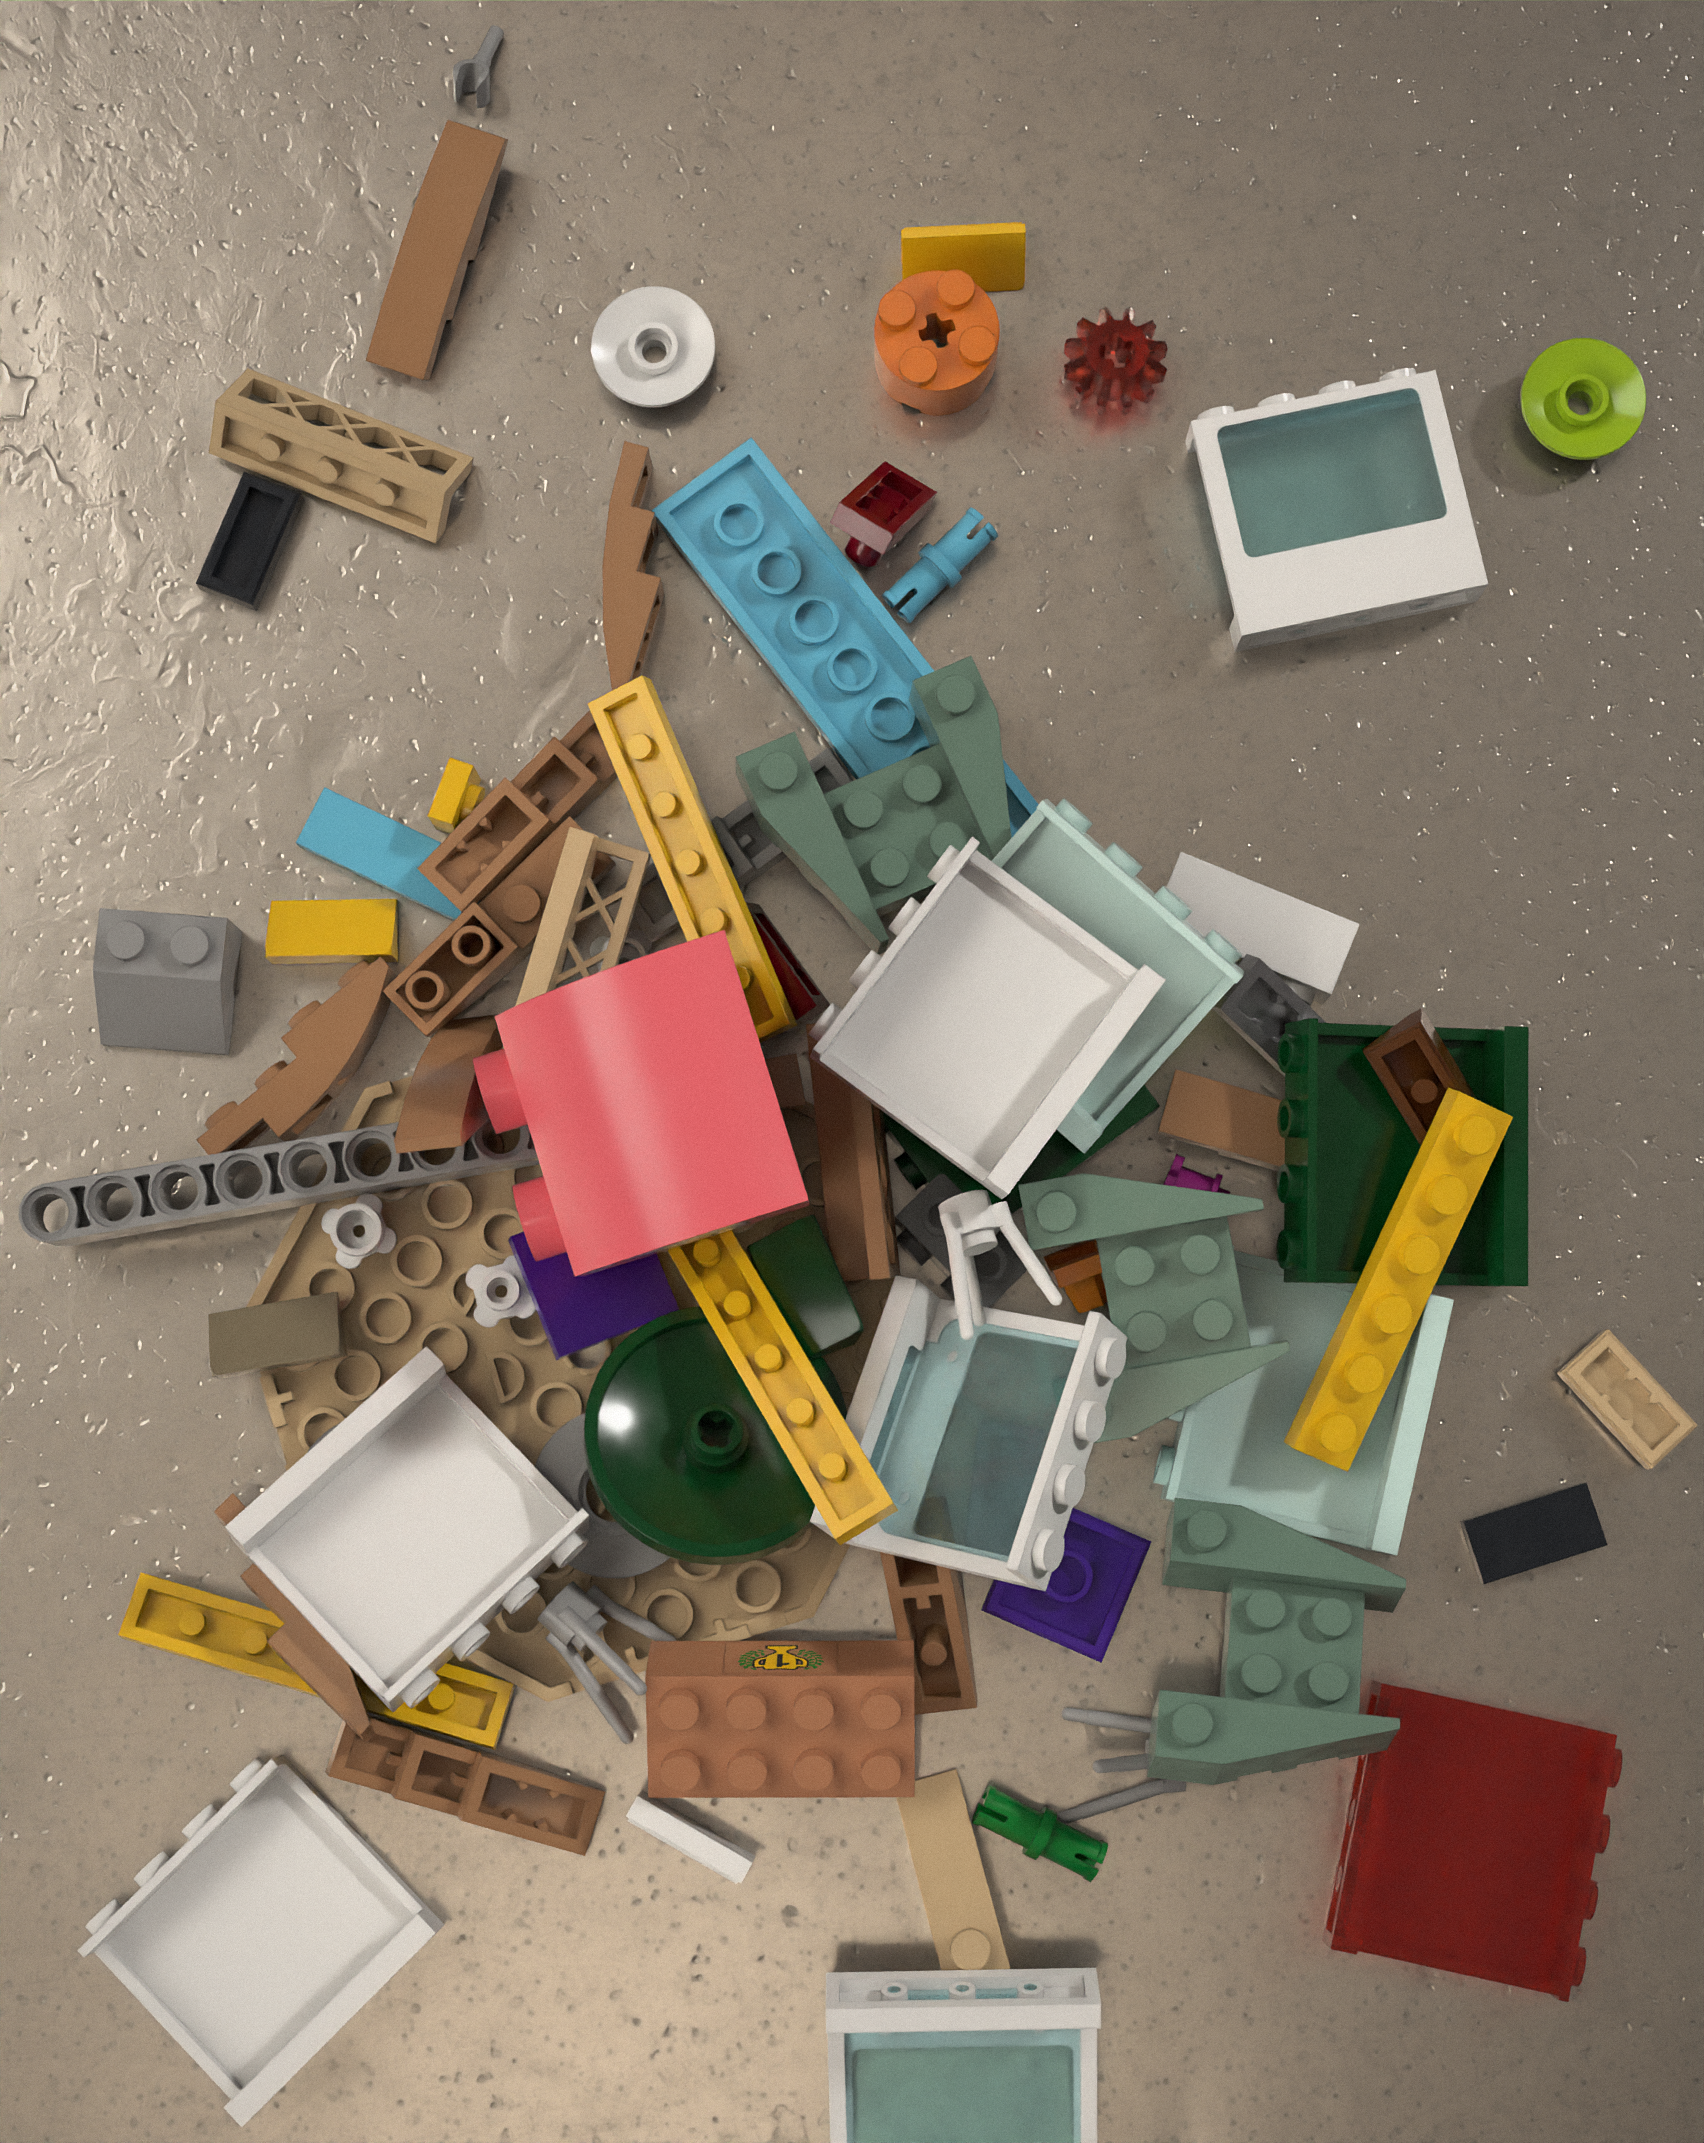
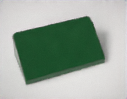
M813 1214L800 1218L747 1246L746 1250L754 1268L809 1360L857 1343L864 1331L863 1323L818 1221Z

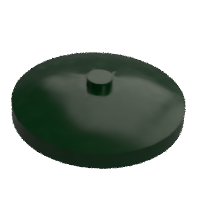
M700 1306L673 1311L657 1317L631 1333L614 1349L598 1372L589 1394L584 1420V1452L589 1475L599 1498L613 1518L629 1534L648 1547L675 1559L698 1564L728 1565L759 1559L774 1553L795 1541L813 1525L810 1522L815 1508L813 1500ZM822 1356L810 1360L843 1418L846 1419V1404L833 1372Z

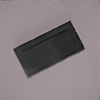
M243 472L196 581L199 589L257 611L305 499L302 494L250 473Z
M1587 1482L1459 1521L1480 1584H1487L1608 1545Z

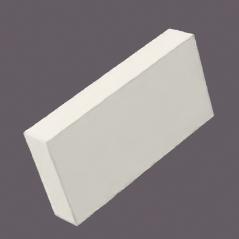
M644 1791L638 1794L626 1815L628 1822L735 1884L738 1882L742 1883L754 1861L755 1855L660 1800L648 1798V1794Z

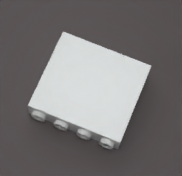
M971 837L961 852L950 845L927 876L936 885L923 903L920 904L911 897L895 917L888 930L897 937L884 955L881 957L871 950L856 969L848 982L858 990L843 1010L832 1002L809 1033L811 1037L818 1041L810 1057L996 1196L1003 1199L1017 1184L1166 979L1145 964L1139 970L978 852L977 848L980 842Z
M427 1346L225 1526L236 1545L392 1712L404 1702L410 1708H413L425 1699L440 1682L435 1673L454 1655L460 1661H463L474 1653L490 1635L485 1626L504 1608L510 1614H513L523 1607L540 1588L534 1580L553 1562L559 1568H563L571 1562L589 1542L583 1534L590 1529L589 1514L583 1508L578 1512L446 1375L445 1365Z
M284 1755L272 1758L267 1763L260 1757H257L247 1765L229 1784L237 1793L219 1811L212 1804H209L182 1830V1833L189 1841L171 1858L164 1851L153 1858L133 1879L141 1888L123 1906L115 1898L100 1910L85 1926L92 1936L77 1950L84 1958L95 1953L231 2099L223 2108L241 2127L444 1926L441 1920Z

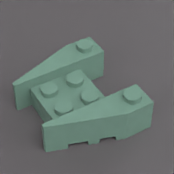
M968 656L912 681L909 701L930 748L823 794L795 731L735 757L736 776L761 831L800 869V873L827 898L845 918V922L869 948L879 955L886 952L889 937L879 917L903 907L911 897L917 901L929 895L936 883L927 876L950 845L961 852L971 837H974L980 842L977 851L992 861L1011 839L998 712L972 656Z
M1086 1173L1018 1185L1028 1242L1032 1251L1097 1241L1111 1322L1128 1337L1125 1345V1365L1119 1377L1114 1379L1105 1406V1427L1101 1437L1094 1443L1132 1437L1290 1352L1289 1341L1287 1340L1251 1346L1227 1217L1262 1211L1264 1209L1262 1199ZM1067 1378L1054 1381L1058 1405Z
M1175 1498L1166 1527L1162 1585L1227 1593L1220 1697L1169 1690L1159 1691L1151 1716L1147 1777L1216 1785L1236 1781L1240 1776L1270 1770L1272 1773L1295 1769L1300 1764L1338 1757L1340 1760L1387 1750L1400 1729V1719L1359 1714L1364 1609L1393 1613L1406 1590V1579L1241 1505Z

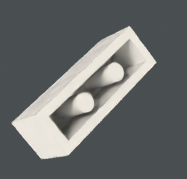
M1183 852L1180 853L1166 887L1193 911L1185 920L1204 937L1214 929L1227 939L1242 954L1235 963L1236 965L1241 962L1246 954L1258 957L1309 1006H1311L1313 1001L1324 1004L1334 990L1360 924Z

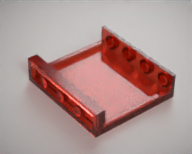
M1372 1680L1366 1715L1399 1718L1400 1729L1387 1750L1357 1756L1322 1941L1332 1950L1355 1955L1360 1951L1552 1995L1560 2001L1568 2002L1571 1986L1579 1987L1585 1972L1586 1949L1579 1946L1583 1919L1590 1921L1594 1916L1597 1906L1598 1882L1591 1880L1595 1854L1604 1853L1610 1835V1816L1604 1814L1603 1810L1607 1788L1616 1787L1622 1769V1750L1615 1748L1617 1735Z

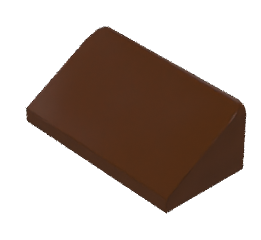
M1422 1008L1409 1014L1363 1048V1053L1420 1145H1422L1448 1087L1477 1099Z

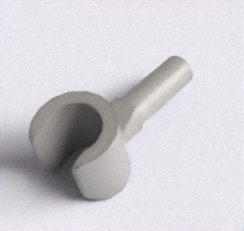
M494 25L490 27L478 53L474 55L473 59L462 60L454 65L453 92L455 102L460 100L463 93L473 91L476 92L477 108H483L489 104V67L504 35L500 27Z

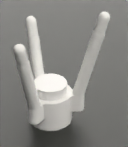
M974 1190L953 1196L938 1206L940 1220L947 1240L960 1334L964 1340L973 1338V1323L981 1327L986 1322L973 1256L996 1247L998 1242L995 1235L1000 1230L1049 1302L1054 1306L1062 1302V1296L1051 1281L1050 1276L1014 1224L1006 1201L992 1205L986 1190Z

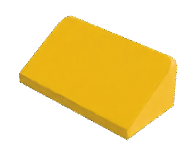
M987 223L905 227L901 229L902 280L925 271L957 269L970 275L973 281L985 292L1018 291L1023 289L1025 285V223Z
M398 899L271 901L265 942V958L271 964L359 963L363 960L373 963L380 956L385 962H398Z

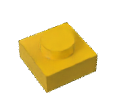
M449 757L428 813V818L434 827L448 834L454 831L485 796V788L479 786L481 778L475 767Z

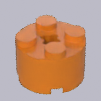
M957 269L917 273L899 282L880 300L874 326L875 368L885 391L901 405L903 402L910 407L919 409L920 413L931 416L950 415L964 410L975 403L990 382L997 363L1000 334L999 319L991 299L973 281L970 275ZM933 339L947 344L945 347L937 348Z

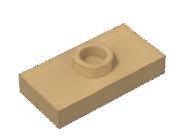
M1609 1329L1602 1330L1557 1372L1560 1378L1646 1470L1652 1469L1698 1426Z

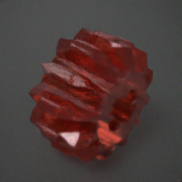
M1104 306L1099 310L1098 325L1082 317L1077 322L1076 333L1078 337L1067 339L1064 345L1063 353L1070 359L1063 367L1064 379L1078 382L1074 391V397L1077 399V402L1086 400L1092 395L1097 397L1095 410L1099 415L1107 410L1109 401H1116L1118 409L1124 415L1131 412L1133 397L1148 404L1153 399L1155 392L1152 384L1163 383L1166 377L1167 368L1160 361L1166 357L1167 344L1165 341L1152 340L1156 331V324L1153 320L1146 321L1139 326L1133 324L1135 311L1132 307L1125 309L1122 320H1114L1112 312ZM1115 354L1118 363H1125V366L1115 368L1112 359H1105L1106 355Z

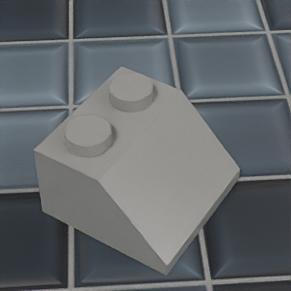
M100 908L93 963V979L101 1044L114 1047L229 1055L242 931L228 918Z

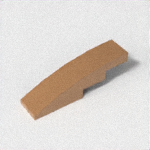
M447 120L405 230L383 298L366 361L422 380H430L446 320L453 319L468 261L475 260L508 139Z
M624 441L609 502L602 565L603 631L612 690L641 675L665 597L661 578L646 574L659 532L655 512L640 508L653 468L648 447Z
M589 710L560 741L554 736L511 782L504 777L417 868L461 912L473 902L478 903L494 890L569 816L572 819L576 818L618 777L591 711Z
M498 1014L451 1020L431 1038L417 1064L404 1099L394 1139L396 1154L463 1146L489 1119L478 1085L473 1058L497 1051L503 1047L494 1017Z
M1175 1069L1158 1128V1135L1218 1151V1155L1279 1171L1281 1165L1284 1164L1285 1138L1280 1136L1277 1126V1113L1282 1100Z
M232 1493L214 1513L225 1527L246 1507ZM253 1563L240 1577L246 1586L284 1623L267 1640L268 1644L367 1743L376 1733L353 1669Z
M370 1716L376 1734L366 1743L342 1720L325 1770L329 1777L389 1793L395 1799L457 1816L463 1822L583 1856L586 1855L605 1795L604 1790L491 1752Z

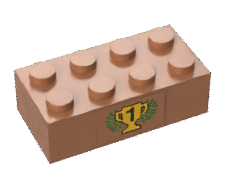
M914 1640L650 1642L645 1675V1684L647 1686L648 1798L915 1797Z

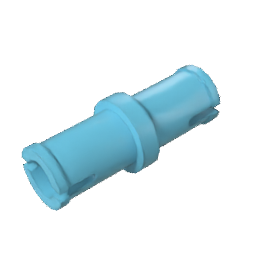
M970 507L966 514L934 546L927 543L918 552L920 559L888 591L886 590L882 594L883 599L892 609L908 592H913V597L896 613L908 624L946 586L953 588L962 580L960 572L991 541L998 537V533L988 522L972 539L967 538V534L984 518L974 508Z

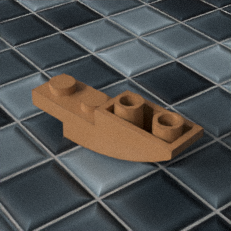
M570 816L479 904L473 902L382 990L426 1037H430L474 1003L532 952L569 827L583 830ZM598 853L591 876L594 885L616 865L607 854Z
M381 956L372 964L368 960H363L350 968L338 981V985L341 988L322 1005L318 1000L307 1004L289 1020L288 1025L291 1030L282 1036L281 1039L297 1058L289 1064L282 1060L269 1067L254 1083L258 1090L239 1105L235 1101L223 1105L206 1120L204 1125L208 1130L196 1140L208 1155L246 1149L270 1129L284 1142L296 1140L339 1097L360 1068L377 1038L391 1003L390 998L382 990L397 975Z

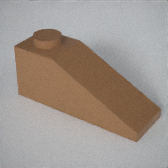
M948 1497L926 1500L917 1527L918 1535L957 1545ZM880 1552L897 1640H914L915 1715L977 1708L978 1700L962 1572Z

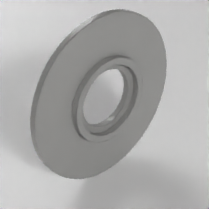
M585 1413L579 1415L553 1434L545 1444L535 1464V1468L578 1512L583 1508L589 1514L590 1529L583 1534L589 1542L568 1565L586 1574L603 1578H626L648 1572L663 1564L670 1556L643 1544L629 1534L618 1522H609L601 1519L592 1511L588 1504L586 1490L590 1475L584 1452Z

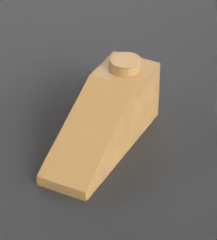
M957 1769L916 1779L915 1797H896L941 1970L1010 1969Z

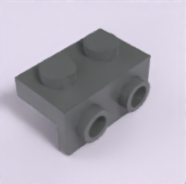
M939 1174L895 1216V1224L902 1231L897 1236V1243L920 1266H923L930 1259L946 1275L947 1278L940 1286L955 1301L947 1240L940 1220L938 1206L945 1200L963 1192L946 1175ZM1001 1231L995 1235L998 1242L996 1247L973 1256L982 1294L983 1307L992 1308L1003 1297L1004 1293L1027 1271Z

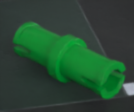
M990 1784L987 1786L982 1794V1798L985 1799L984 1803L978 1802L972 1817V1824L980 1825L1022 1846V1854L1034 1860L1042 1856L1083 1876V1879L1089 1882L1095 1878L1099 1869L1094 1866L1096 1862L1103 1863L1108 1849L1107 1842L1099 1841L1057 1820V1812L1045 1806L1039 1811L996 1790V1787Z

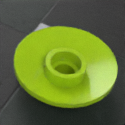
M1572 338L1548 347L1532 362L1523 379L1520 403L1526 425L1543 446L1567 458L1590 460L1616 452L1634 436L1645 414L1646 389L1637 366L1623 351L1612 344L1598 339ZM1573 398L1582 399L1588 406V413L1584 415L1574 413L1569 408L1568 401Z

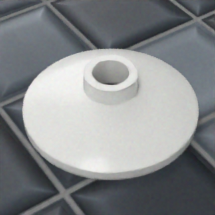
M648 286L622 294L604 309L593 330L591 352L593 363L600 379L614 395L637 406L664 407L686 399L704 383L714 362L715 337L707 315L693 299L671 288ZM652 347H660L666 352L665 358L658 363L646 361L644 354Z

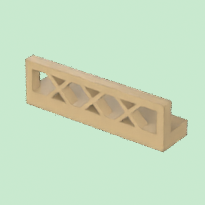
M249 368L215 401L209 454L433 543H436L445 532L451 497L471 473L474 458ZM254 394L274 403L260 404L248 399V397ZM319 420L332 426L319 427L306 421ZM375 442L387 448L374 449L362 443ZM418 465H433L447 472L442 476Z
M569 827L515 1006L558 988V985L580 973L583 978L590 976L589 968L602 961L600 971L618 965L649 864L650 853L599 838L593 833ZM598 853L633 862L626 887L602 900L591 879ZM588 889L595 904L581 911ZM621 900L614 922L607 907ZM600 912L611 932L610 940L606 950L584 961L573 941V935L578 923ZM568 952H570L576 966L563 972Z

